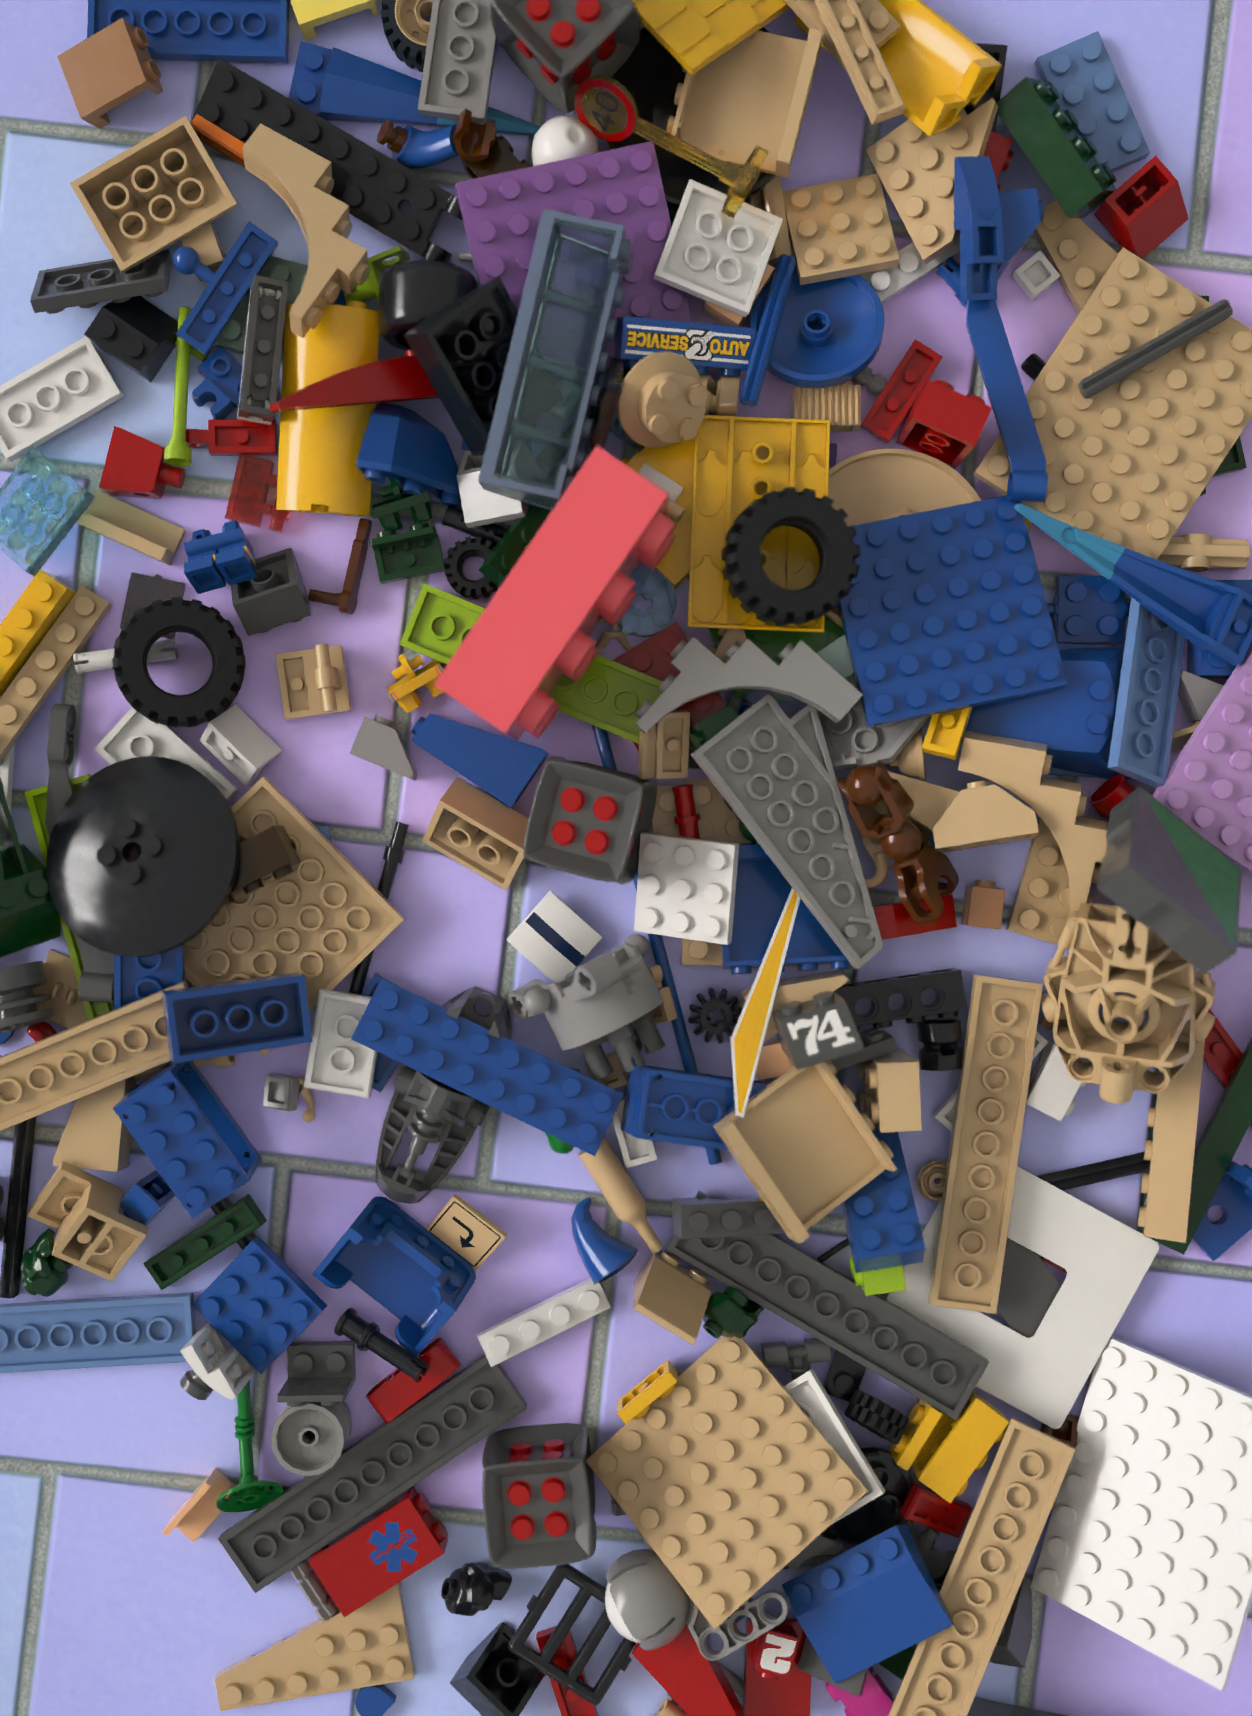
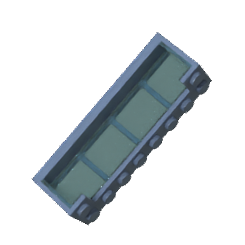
M547 209L542 210L478 479L483 490L552 511L577 475V472L586 461V453L582 452L585 439H591L594 427V419H590L593 406L598 407L601 399L602 386H598L601 373L606 374L609 365L610 353L606 352L608 340L614 341L618 321L614 319L616 307L621 308L624 302L625 287L622 286L624 274H630L633 263V253H630L631 240H628L626 237L624 225Z

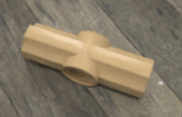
M1202 533L1185 534L1180 537H1172L1158 560L1190 572L1207 571L1210 568L1245 569L1250 558V546L1248 539L1211 538V535Z

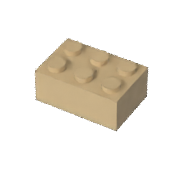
M898 1049L897 1051L858 1063L859 1079H863L865 1085V1092H860L859 1096L860 1110L865 1112L880 1133L922 1131L919 1061L903 1049Z

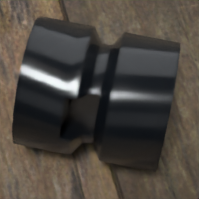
M934 1019L917 1023L918 1041L923 1043V1048L919 1050L920 1069L927 1071L961 1069L963 1053L962 1049L957 1046V1042L962 1039L961 1021L955 1019Z

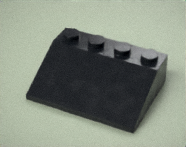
M499 276L494 277L428 316L404 334L405 339L472 456L485 454L518 311ZM536 347L535 357L543 360L539 350ZM538 368L531 369L519 418L521 425L531 426L564 399L550 372Z

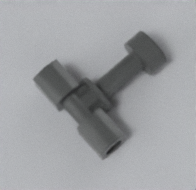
M817 1338L804 1339V1345L787 1346L785 1341L762 1343L763 1362L768 1368L784 1366V1370L791 1373L792 1381L810 1370V1363L831 1361L830 1346Z

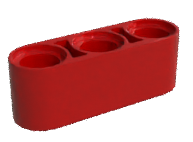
M441 1337L435 1339L417 1355V1357L430 1364L426 1375L422 1376L420 1374L422 1377L420 1382H415L414 1379L396 1369L366 1394L365 1397L385 1423L396 1418L460 1367L461 1363Z

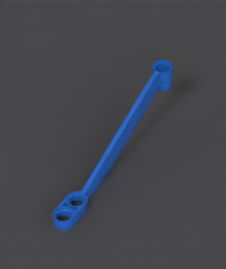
M996 300L967 301L966 327L1010 463V474L1007 484L1008 501L1044 502L1048 485L1046 459Z

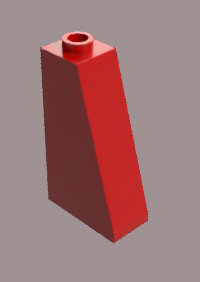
M687 1624L677 1638L659 1649L644 1650L640 1647L639 1643H636L632 1651L633 1656L689 1716L743 1715L744 1710L718 1660L711 1661L703 1657Z

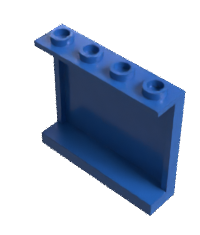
M759 844L739 845L732 943L728 945L721 944L723 969H731L732 975L751 974L752 968L760 967L792 889V886ZM800 899L782 972H785V966L797 965L798 971L818 970V964H831L832 970L850 969L851 963L802 899Z

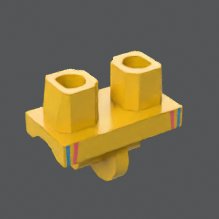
M404 653L398 656L401 666L391 672L396 680L406 674L407 676L387 687L388 695L393 703L397 701L409 713L422 705L415 690L426 684L433 697L444 693V691L434 685L444 670L440 661L433 660L414 671V669L424 664L420 655L410 661Z

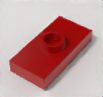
M914 1483L900 1513L905 1519L959 1538L973 1508L968 1503L956 1498L949 1503L933 1490Z

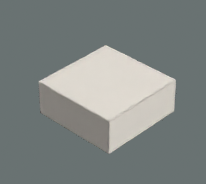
M1039 250L1017 268L1011 276L1028 297L1034 300L1055 283L1061 275Z

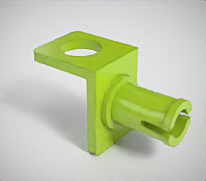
M396 246L369 257L368 266H370V272L367 280L363 285L358 284L351 295L348 293L344 295L346 301L363 302L377 296L379 301V281L382 277V271L410 260L409 253L401 246ZM397 256V257H395V258H393V259H391V260H386V261H384L385 259H387V258H389V257Z

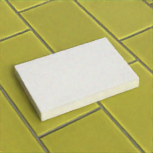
M323 988L319 990L304 1088L363 1098L371 1097L378 1052L351 1038L372 997Z

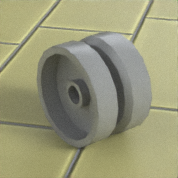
M342 1401L335 1406H323L321 1402H307L306 1405L299 1407L286 1405L277 1418L271 1434L272 1451L279 1464L289 1472L301 1476L320 1475L332 1468L340 1458L352 1429L351 1413L345 1402Z

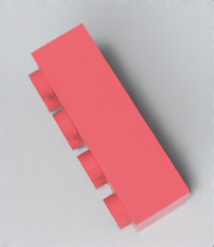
M597 445L434 685L513 739L518 741L525 730L538 739L550 725L561 706L549 694L562 675H566L577 683L597 655L599 649L595 646L596 641L589 637L601 618L615 627L633 603L637 592L633 590L636 582L629 577L641 562L654 570L673 544L676 536L672 532L676 527V523L668 518L669 494Z

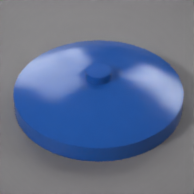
M795 268L767 370L782 381L806 388L830 387L857 376L872 362L882 343L884 311L876 291L859 275L800 285ZM772 280L759 293L752 307L750 328H755L754 344Z

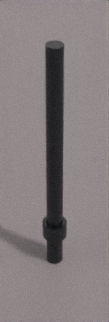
M397 821L390 845L385 847L382 858L385 859V863L377 888L387 900L398 863L402 864L405 853L402 848L409 827L408 824ZM374 950L355 967L349 993L362 995Z

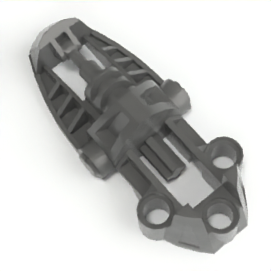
M474 986L451 998L442 1006L447 1009L445 1014L456 1019L459 1016L464 1017L489 1029L488 1034L501 1039V1036L512 1040V1026L506 1000L494 995L492 992ZM487 999L492 1005L491 1013L489 1015H480L475 1009L476 1000ZM406 1066L401 1068L394 1082L396 1087L395 1093L384 1119L376 1159L375 1183L392 1200L412 1204L419 1203L449 1173L464 1152L477 1126L482 1125L490 1107ZM407 1129L413 1135L408 1146L410 1153L405 1164L399 1163L395 1170L389 1166ZM428 1142H441L423 1182L414 1179L417 1171L413 1170V1166L418 1155H423Z

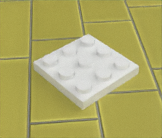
M689 179L653 279L747 317L783 219Z
M650 832L641 833L634 931L723 945L732 943L739 844Z

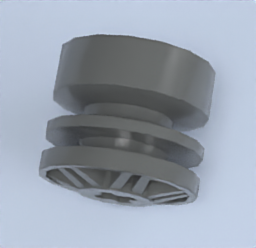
M43 961L0 969V1032L4 1033L34 1026L48 1017L55 1016L53 1008L38 1011L36 1003L51 1000L50 994L34 995L33 988L47 982Z

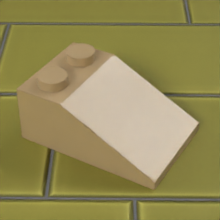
M834 970L779 980L765 1034L766 1041L778 1033L773 1011L780 1010V1007L788 1002L799 1001L803 1003L813 1000V996L818 993L834 992L849 981L847 977L841 972ZM752 985L741 993L743 999L739 1001V1004L742 1008L745 1005Z
M663 1250L662 1253H651L634 1281V1309L693 1345L697 1339L711 1294L710 1283L707 1281L708 1277L694 1267L690 1270L679 1264L680 1259L666 1250Z

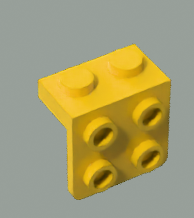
M921 1399L910 1411L908 1417L910 1421L898 1445L892 1443L889 1449L896 1465L906 1471L909 1470L911 1465L914 1467L950 1418V1416Z

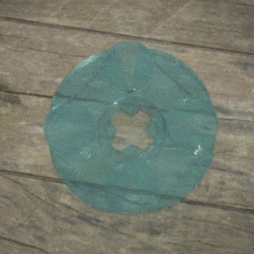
M635 570L629 578L636 582L633 590L637 592V595L617 625L626 635L641 638L651 637L661 632L671 622L677 608L676 594L672 585L666 579L663 580L660 576L655 575V572ZM643 595L644 600L651 601L652 605L647 607V612H642L640 608H636L635 603L638 601V596Z

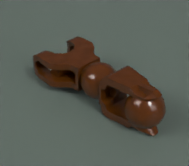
M878 762L877 766L871 764L859 765L850 771L847 779L840 777L837 781L838 788L844 793L849 802L847 808L861 835L866 838H880L879 843L883 853L890 859L895 860L891 868L897 877L900 899L911 917L918 923H934L939 919L944 908L941 896L954 892L959 883V876L949 858L942 852L933 850L928 841L922 843L923 838L919 828L914 823L907 821L914 808V802L899 781L890 777L885 765L881 762ZM885 800L891 814L880 815L873 806ZM939 876L945 878L947 883L938 881ZM920 899H924L931 911H926L920 906Z

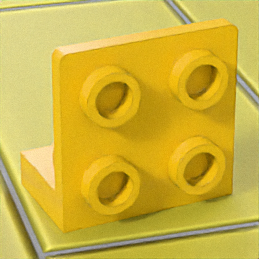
M668 1359L617 1401V1414L625 1424L633 1418L638 1420L649 1411L650 1404L658 1397L664 1399L675 1389L677 1377L681 1374Z

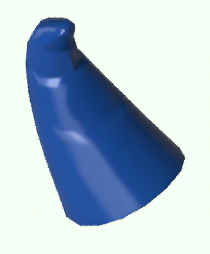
M587 1197L575 1207L571 1218L572 1233L582 1262L593 1284L596 1285L624 1269L636 1256L638 1249L609 1235L596 1221L592 1220L589 1211L591 1198Z

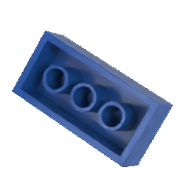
M299 972L162 991L169 1054L174 1064L312 1042L305 975Z
M876 1127L872 1132L878 1141L882 1140L892 1151L894 1157L891 1160L897 1170L894 1172L884 1170L841 1203L856 1273L922 1263L926 1250L898 1132L880 1133Z

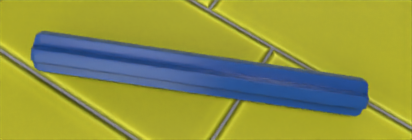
M782 254L778 258L740 394V403L744 406L755 407L759 401L796 268V258L792 255Z

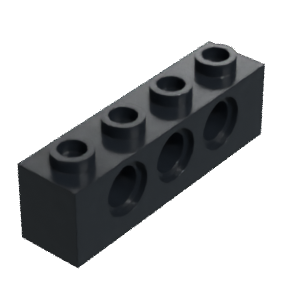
M957 968L843 984L833 992H837L846 1001L857 1031H860V1025L873 1024V1028H886L893 1026V1020L905 1019L908 1024L926 1021L925 1016L938 1014L939 1019L958 1016V1011L967 1010L962 973ZM927 988H933L936 992L935 1001L930 1005H924L921 1001V994ZM894 993H901L904 998L903 1005L897 1010H891L888 1006L889 997ZM861 998H869L871 1001L870 1011L864 1015L857 1014L855 1010L857 1001Z

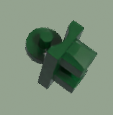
M390 478L391 485L379 488L382 498L394 495L395 498L373 504L371 508L374 519L379 518L385 531L403 528L398 511L409 507L415 524L432 519L429 502L431 501V493L429 491H424L423 495L409 493L403 495L404 487H400L395 479Z

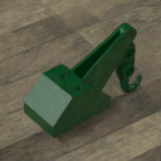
M0 778V958L54 940L61 936L60 915L51 898L46 867L24 844L20 845Z

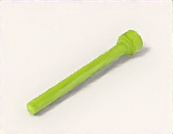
M182 306L179 308L178 330L191 311L189 307ZM177 337L172 440H169L168 446H165L164 462L172 466L186 467L190 466L192 462V450L189 448V443L186 442L190 345Z

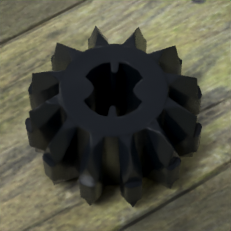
M712 987L708 988L710 999L706 1000L701 993H698L696 997L702 1005H689L691 1011L699 1013V1015L688 1017L690 1024L700 1023L695 1027L693 1033L697 1036L704 1030H707L704 1036V1041L707 1043L711 1041L713 1034H716L718 1043L722 1044L724 1042L722 1033L725 1031L731 1038L734 1031L730 1026L736 1027L738 1019L733 1018V1016H739L743 1008L741 1007L731 1009L738 1002L736 996H732L725 1001L727 989L722 988L719 997L716 998L714 989ZM717 1007L721 1008L720 1012L724 1015L723 1020L717 1019L715 1023H711V1018L707 1016V1013L709 1011L714 1012Z

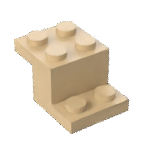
M62 1161L29 1207L27 1214L28 1217L57 1229L52 1250L53 1256L111 1282L148 1233V1226L119 1214L122 1188Z

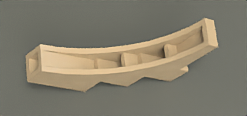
M260 123L242 147L245 170L265 182L285 201L298 220L306 239L309 251L308 269L301 292L289 311L291 332L304 338L310 328L315 329L318 326L326 305L335 302L340 290L351 295L358 284L363 285L370 272L367 249L347 239L352 229L349 205L330 195L334 186L331 162Z
M966 731L958 770L995 782L1026 802L1048 826L1060 847L1069 877V913L1075 910L1079 911L1081 903H1093L1094 896L1088 894L1091 883H1098L1101 864H1096L1095 862L1101 863L1106 854L1108 822L1077 816V814H1084L1087 795L1081 794L1082 784L1041 777L1042 775L1049 776L1052 755H1046L1047 744Z

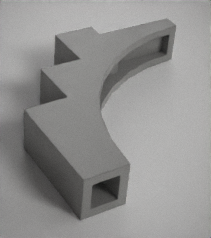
M693 637L689 643L683 639L670 653L674 658L670 667L679 675L675 678L670 674L657 689L662 693L654 703L647 700L636 712L635 716L639 720L635 726L646 734L664 716L685 703L711 693L735 689L766 690L793 697L816 708L836 723L847 714L863 694L802 640L795 647L789 643L776 657L781 662L779 665L748 638L742 645L736 641L723 655L728 660L724 664Z

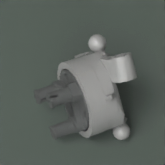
M641 934L630 935L623 945L611 949V954L603 953L579 966L575 971L567 973L565 976L566 982L561 981L548 984L540 979H534L510 992L507 997L510 1010L519 1019L544 1013L561 1049L565 1051L577 1048L579 1054L584 1055L595 1080L604 1078L614 1071L601 1047V1044L604 1042L614 1046L625 1072L635 1069L630 1058H633L637 1067L645 1064V1060L642 1058L632 1038V1035H634L633 1028H635L646 1050V1054L653 1053L665 1046L652 1020L655 1018L652 1010L658 1007L664 999L644 960L650 946L648 940Z

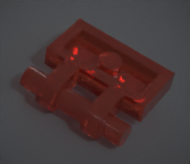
M239 454L225 514L227 520H236L238 523L260 528L262 516L266 515L271 517L269 530L282 533L284 521H288L290 511L276 510L277 495L274 505L266 504L269 486L277 488L278 476L272 474L275 465L273 461Z

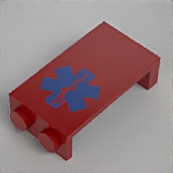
M414 1486L406 1491L403 1500L331 1546L327 1544L311 1555L308 1563L344 1618L445 1553L448 1532L440 1520L436 1521L430 1512L431 1508L427 1498L423 1493L418 1494Z

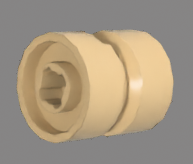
M699 374L702 386L706 388L708 393L705 415L736 416L739 377L720 376L718 380H714L712 375Z

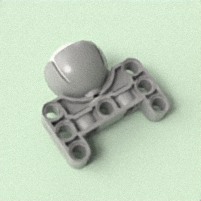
M642 1534L641 1536L648 1549L633 1550L623 1554L611 1564L606 1572L608 1584L605 1591V1607L608 1618L620 1635L630 1641L639 1643L640 1647L644 1650H656L668 1645L678 1637L687 1624L703 1657L711 1661H717L782 1623L790 1611L788 1596L779 1589H771L755 1599L751 1596L714 1630ZM768 1598H776L781 1602L783 1611L780 1616H771L766 1611L765 1602ZM746 1615L752 1620L753 1631L751 1633L744 1634L739 1631L736 1625L738 1616ZM710 1633H717L723 1638L724 1647L721 1651H714L709 1647L707 1638Z

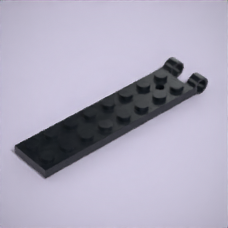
M218 58L193 118L198 114L244 143L247 142L261 123L329 160L332 166V178L334 179V186L330 195L349 205V213L428 261L449 262L452 254L429 241L444 210L463 221L456 196L223 59ZM407 200L411 204V209L408 213L404 214L400 210V204Z

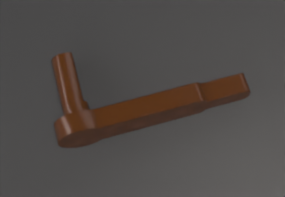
M363 518L359 520L341 594L310 589L309 601L339 606L341 613H354L368 550V540L372 527L371 520Z

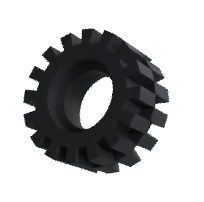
M469 536L465 537V540L462 542L460 540L456 541V546L453 549L449 548L447 551L448 557L444 559V573L447 581L457 593H460L467 599L471 597L473 600H479V597H489L491 592L495 593L499 589L498 586L486 576L475 581L467 579L463 575L462 566L464 561L471 556H479L486 560L495 546L489 540L485 541L482 537L476 536V539H472Z
M857 1389L844 1412L845 1416L858 1423V1425L898 1445L910 1421L909 1418L890 1405Z

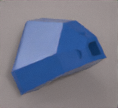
M379 403L370 415L357 458L356 467L361 474H365V479L374 482H385L386 478L395 479L400 487H404L403 491L406 493L423 495L424 491L433 492L435 497L441 500V504L460 507L461 499L456 476L459 468L445 434L411 409L400 405Z

